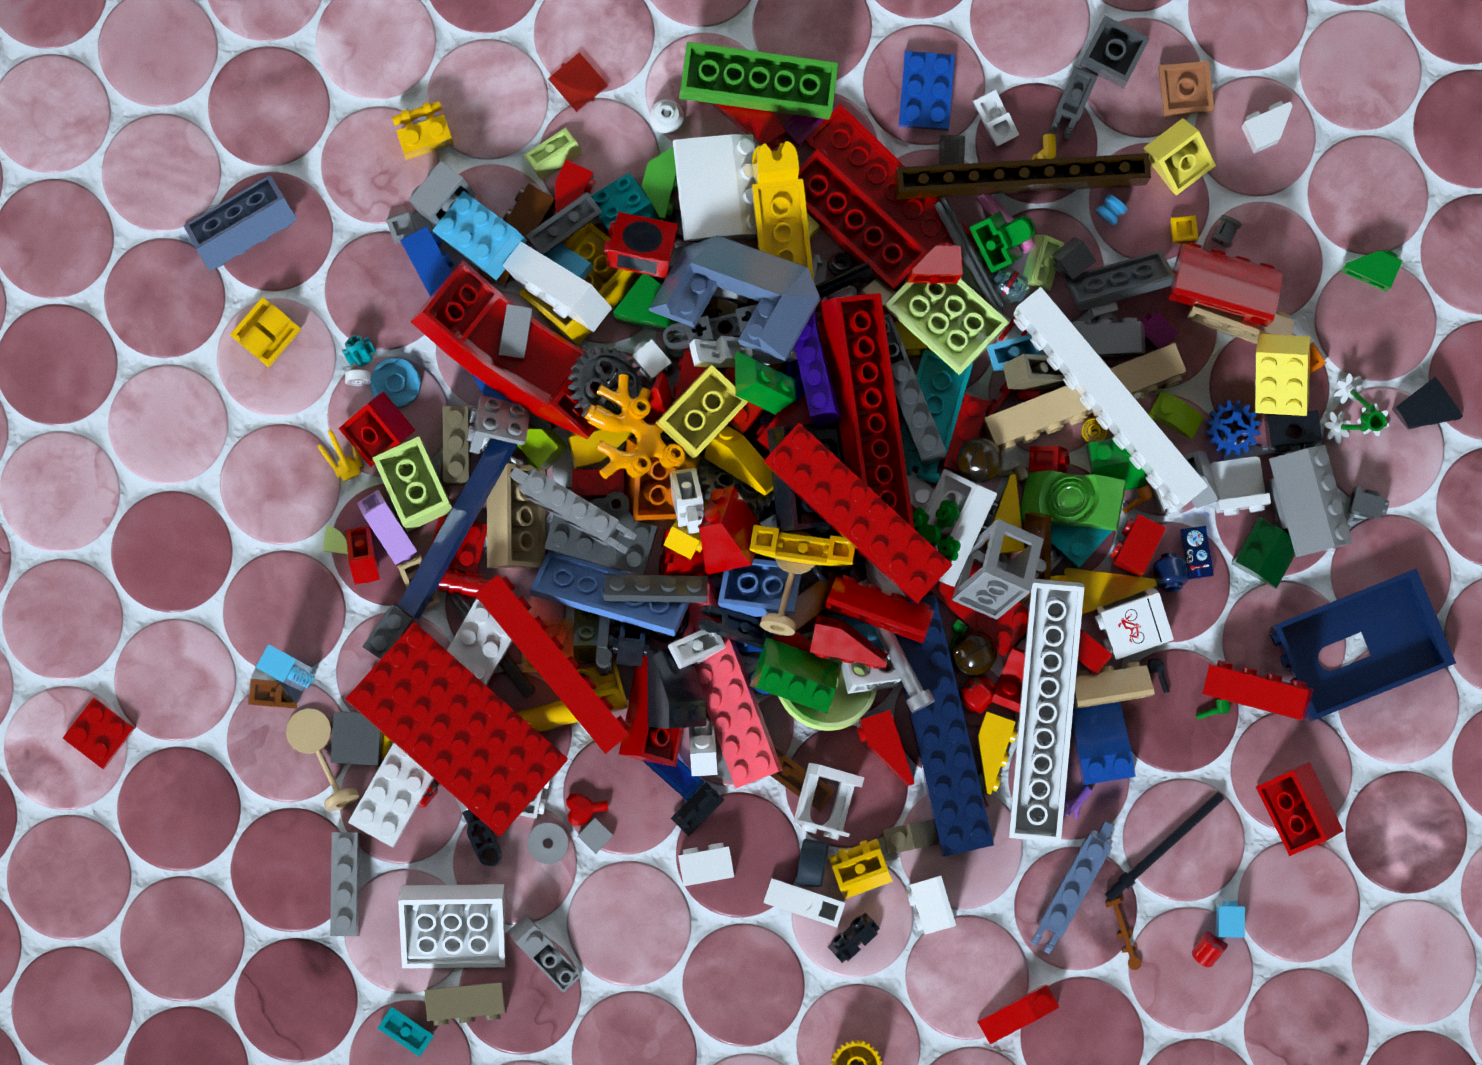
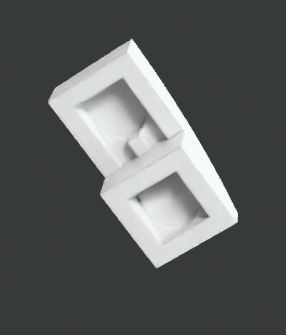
M996 90L972 101L996 146L1019 136L1009 112H1006Z

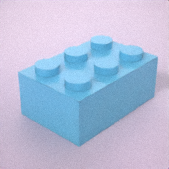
M465 191L460 194L432 230L445 243L495 280L505 270L502 265L520 242L525 244L528 241L515 228Z

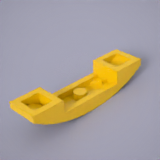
M754 525L750 551L796 563L841 566L853 565L855 547L844 537L831 535L830 539L782 533L779 532V528Z

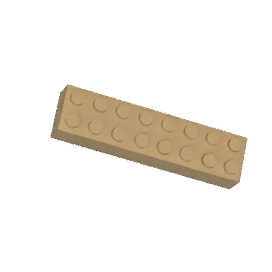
M1175 343L1110 368L1134 398L1137 395H1141V398L1156 393V390L1159 389L1158 387L1164 385L1165 389L1179 384L1182 376L1186 373V368ZM1064 386L985 417L982 427L987 439L993 441L1002 454L1014 449L1016 443L1020 441L1027 444L1037 440L1040 433L1046 431L1047 435L1062 430L1063 424L1070 422V425L1073 426L1085 421L1087 415L1091 413L1095 417L1098 415L1093 409L1088 410L1081 403L1079 398L1082 396L1076 389L1072 391L1068 386Z

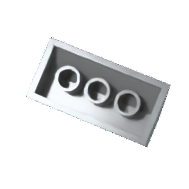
M1326 445L1306 448L1270 458L1271 469L1295 556L1301 557L1351 544L1352 539Z

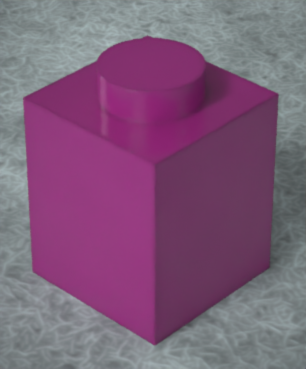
M1158 312L1152 317L1147 314L1141 320L1145 325V342L1154 351L1166 347L1178 335V332Z

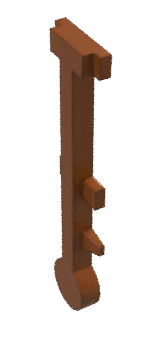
M1121 897L1112 902H1106V907L1113 906L1121 930L1117 937L1118 939L1123 938L1126 948L1122 949V953L1128 952L1130 957L1128 966L1132 970H1138L1141 967V960L1135 957L1133 951L1138 947L1137 945H1131L1129 936L1133 935L1132 930H1126L1118 904L1123 903V899Z

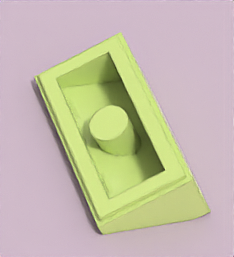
M565 127L526 153L524 157L539 179L544 180L562 168L565 160H574L582 154V151Z
M1035 235L1033 238L1035 247L1029 252L1021 282L1050 291L1056 274L1053 266L1056 262L1051 255L1064 246V243L1047 235Z

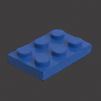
M914 51L904 52L899 127L949 131L955 55Z

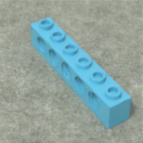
M269 644L256 665L257 669L300 691H303L304 687L308 689L315 678V675L312 674L314 671L312 667Z

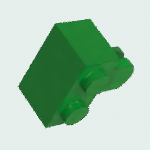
M1001 211L969 227L991 273L1023 257L1018 245L1031 239L1036 231L1035 223L1029 217L1022 216L1006 223Z

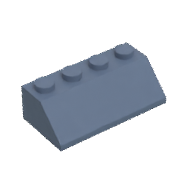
M270 174L183 226L195 249L209 271L223 266L235 256L245 253L257 243L266 241L271 235L281 229L288 228L293 222L297 221V218Z

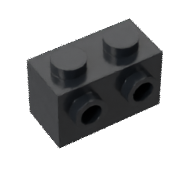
M616 621L615 636L619 638L614 637L612 653H617L616 664L642 667L643 656L647 657V650H649L650 642L645 640L650 641L651 630L626 622Z

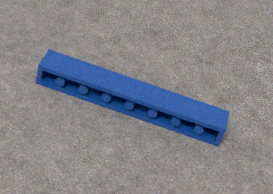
M426 226L400 241L431 297L452 273L450 267L454 265L447 252L442 254L438 248V245L442 244L439 237L433 231L430 232ZM472 374L483 396L513 402Z

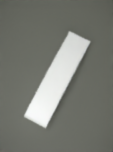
M720 336L717 341L694 339L689 344L693 363L696 367H709L711 365L716 368L735 367V353L738 351L766 365L792 362L797 359L794 347L787 360L784 361L740 345L739 337Z

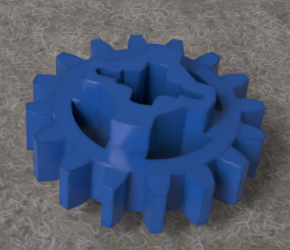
M1229 400L1226 402L1225 408L1221 404L1216 406L1218 413L1214 411L1209 413L1213 420L1205 422V425L1210 427L1205 432V435H1212V439L1208 443H1216L1218 445L1216 447L1217 452L1223 448L1225 449L1226 456L1230 454L1231 450H1234L1235 455L1239 456L1241 448L1243 451L1248 452L1250 450L1248 443L1250 445L1257 443L1253 436L1261 434L1260 431L1255 430V427L1259 426L1261 422L1254 421L1253 419L1257 413L1253 412L1250 414L1248 412L1250 405L1241 408V401H1237L1235 406H1232ZM1231 412L1227 420H1218L1224 413ZM1241 415H1243L1246 418L1249 425H1246L1243 422V420L1241 419ZM1232 422L1235 423V428L1239 429L1234 434L1231 433L1230 428H1227ZM1217 431L1222 433L1225 438L1224 441L1218 436ZM1238 437H1247L1244 442L1235 445Z

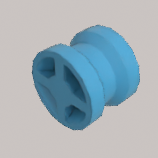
M1108 194L1105 198V203L1102 206H1098L1095 211L1102 219L1115 226L1118 223V217L1121 214H1125L1128 208L1118 198Z

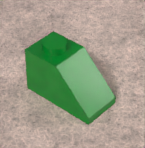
M1379 250L1347 262L1340 272L1387 292L1392 287L1403 260L1398 259V255L1392 251L1384 250L1382 252Z

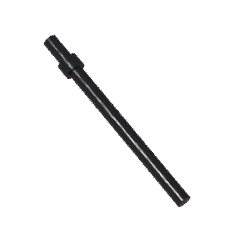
M1219 792L1215 793L1128 873L1124 872L1118 878L1119 881L1104 895L1112 902L1125 889L1129 890L1141 874L1225 799Z

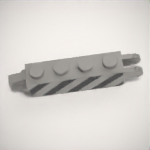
M515 467L510 474L511 478L520 484L518 489L526 498L608 548L612 546L625 554L628 548L623 543L615 540L619 532L632 540L637 536L634 532L624 527L615 517L536 469H530L527 474Z

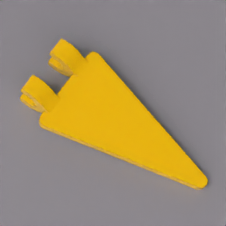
M1066 568L1064 575L1051 576V580L1084 584L1082 615L1097 610L1096 607L1110 605L1157 586L1156 580L1151 578Z

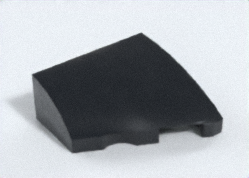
M1436 376L1392 409L1408 430L1419 428L1420 426L1435 425L1452 420L1456 421L1463 417Z

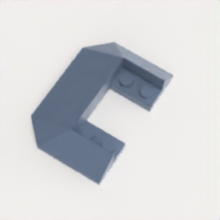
M717 235L682 249L651 303L649 311L695 328L717 287L759 301L738 339L740 345L786 361L816 308L820 296L808 267Z

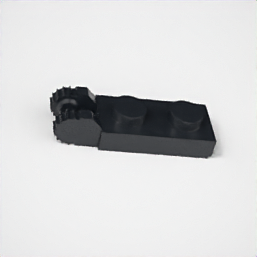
M710 605L702 606V614L710 618H719V623L701 619L698 624L700 629L763 649L766 638L769 637V631L760 626V619L727 608L721 609Z

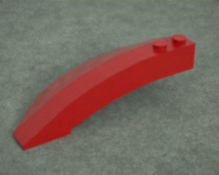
M462 260L410 322L448 356L489 387L531 413L588 439L597 427L589 424L588 420L581 416L584 409L582 407L575 408L578 400L570 399V396L575 391L568 389V386L574 383L568 379V376L574 373L570 368L576 364L575 360L586 351L562 338L531 317L524 359L499 355L507 304H515Z

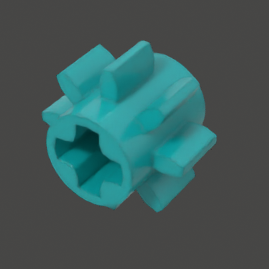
M361 335L350 337L345 342L346 349L342 350L349 365L355 363L358 367L370 363L373 359L371 353L376 352L369 337L363 339Z

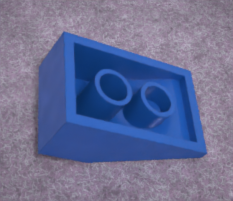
M1120 702L1073 709L1072 729L1082 786L1136 777L1132 751Z

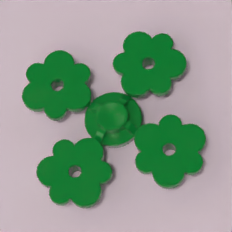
M943 500L940 503V507L935 513V516L938 518L937 525H928L929 514L925 513V510L921 507L916 508L914 513L912 512L915 530L933 547L937 545L938 551L950 563H952V560H957V552L961 548V543L954 540L952 536H948L946 540H940V528H951L954 525V521L960 516L957 503Z

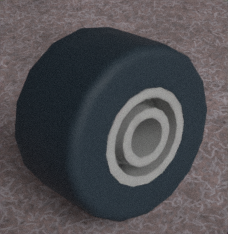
M810 839L803 840L797 872L798 884L822 887L829 848L827 842Z

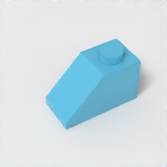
M1028 334L986 346L994 371L1004 370L1003 364L1022 354L1041 355V352L1031 343V335Z

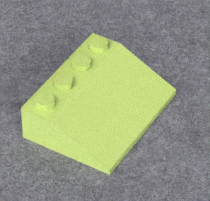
M961 278L957 284L906 282L884 305L885 309L959 375L987 349L986 346L991 345L1009 323Z

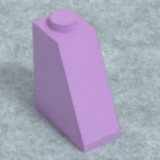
M376 490L357 502L364 518L394 564L405 563L412 559L417 550L380 491Z

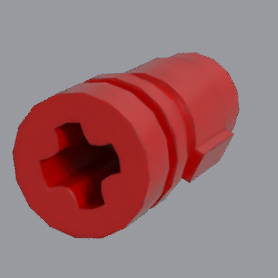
M448 567L436 591L445 592L448 590L449 594L457 592L477 598L474 593L491 579L483 578L482 574L466 571V574L458 572V569L450 571Z

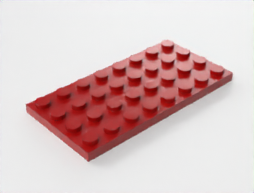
M415 622L345 698L350 705L499 837L568 760L564 754Z

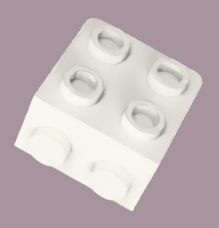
M1258 457L1219 461L1210 464L1220 500L1215 502L1216 513L1224 512V516L1240 514L1239 510L1249 509L1250 513L1264 511L1265 507L1271 504L1270 493L1265 494L1261 462Z

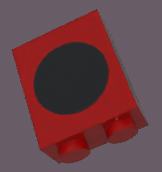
M618 212L616 222L611 221L608 236H611V240H606L603 255L607 256L606 266L667 278L676 243L678 224Z

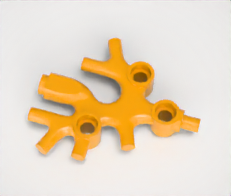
M621 374L618 377L617 391H612L600 385L596 394L618 405L622 412L619 415H615L598 404L596 406L591 404L584 418L588 420L589 424L603 431L611 433L629 431L637 438V445L630 452L620 451L600 440L596 449L610 458V463L599 471L604 479H607L621 468H625L631 477L639 478L650 470L651 457L659 458L661 465L665 468H675L677 470L680 468H695L696 464L686 459L684 450L680 445H666L661 439L663 430L657 424L649 425L644 421L643 418L650 412V404L647 401L651 394L650 390L642 388L637 398H631L628 392L629 375Z

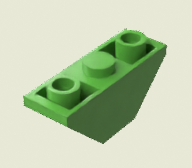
M674 148L669 149L647 163L641 186L661 221H666L667 216H672L675 202H672L671 198L673 192L678 193Z

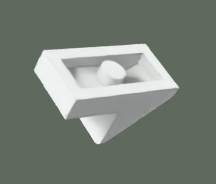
M705 630L693 633L668 646L679 669L693 663L697 665L726 647L720 635L709 633Z

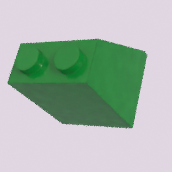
M647 274L640 276L613 311L614 318L618 323L664 333L668 326L680 323L649 311V307L662 285ZM671 331L669 334L674 335V333L679 331Z

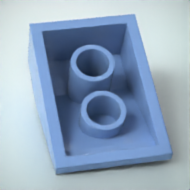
M753 559L750 566L724 571L718 600L719 607L751 617L764 616L768 613L778 614L788 572L783 571L776 561ZM795 574L784 615L795 614L802 574Z

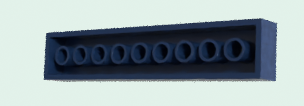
M936 594L923 597L920 602L930 605V610L934 611L924 643L895 634L923 690L929 689L935 700L930 705L913 713L908 704L907 707L942 857L993 846L994 842ZM902 683L905 699L907 701L908 699H910V697Z

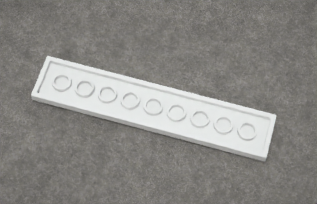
M476 599L447 651L487 686L512 640L483 604ZM393 743L348 823L394 848L434 778Z

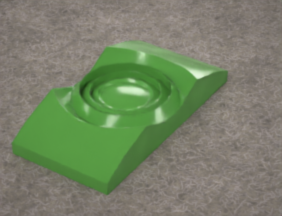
M1057 471L1028 472L1020 509L1021 522H1025V513L1033 511L1051 515V525L1118 531L1127 482L1096 474L1070 475Z

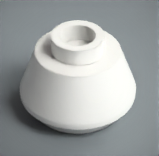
M660 100L653 105L650 111V122L661 133L675 132L681 127L684 120L681 106L673 100Z

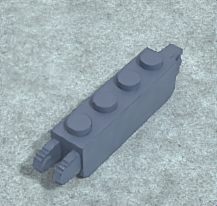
M1104 821L1098 832L1092 830L1086 836L1038 922L1039 927L1031 940L1032 945L1036 946L1040 942L1042 934L1047 929L1053 933L1045 946V952L1050 954L1059 937H1063L1112 849L1113 840L1109 839L1114 825Z

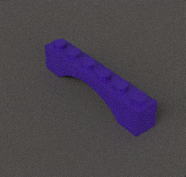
M815 308L794 347L810 417L817 427H822L842 421V417L823 352Z

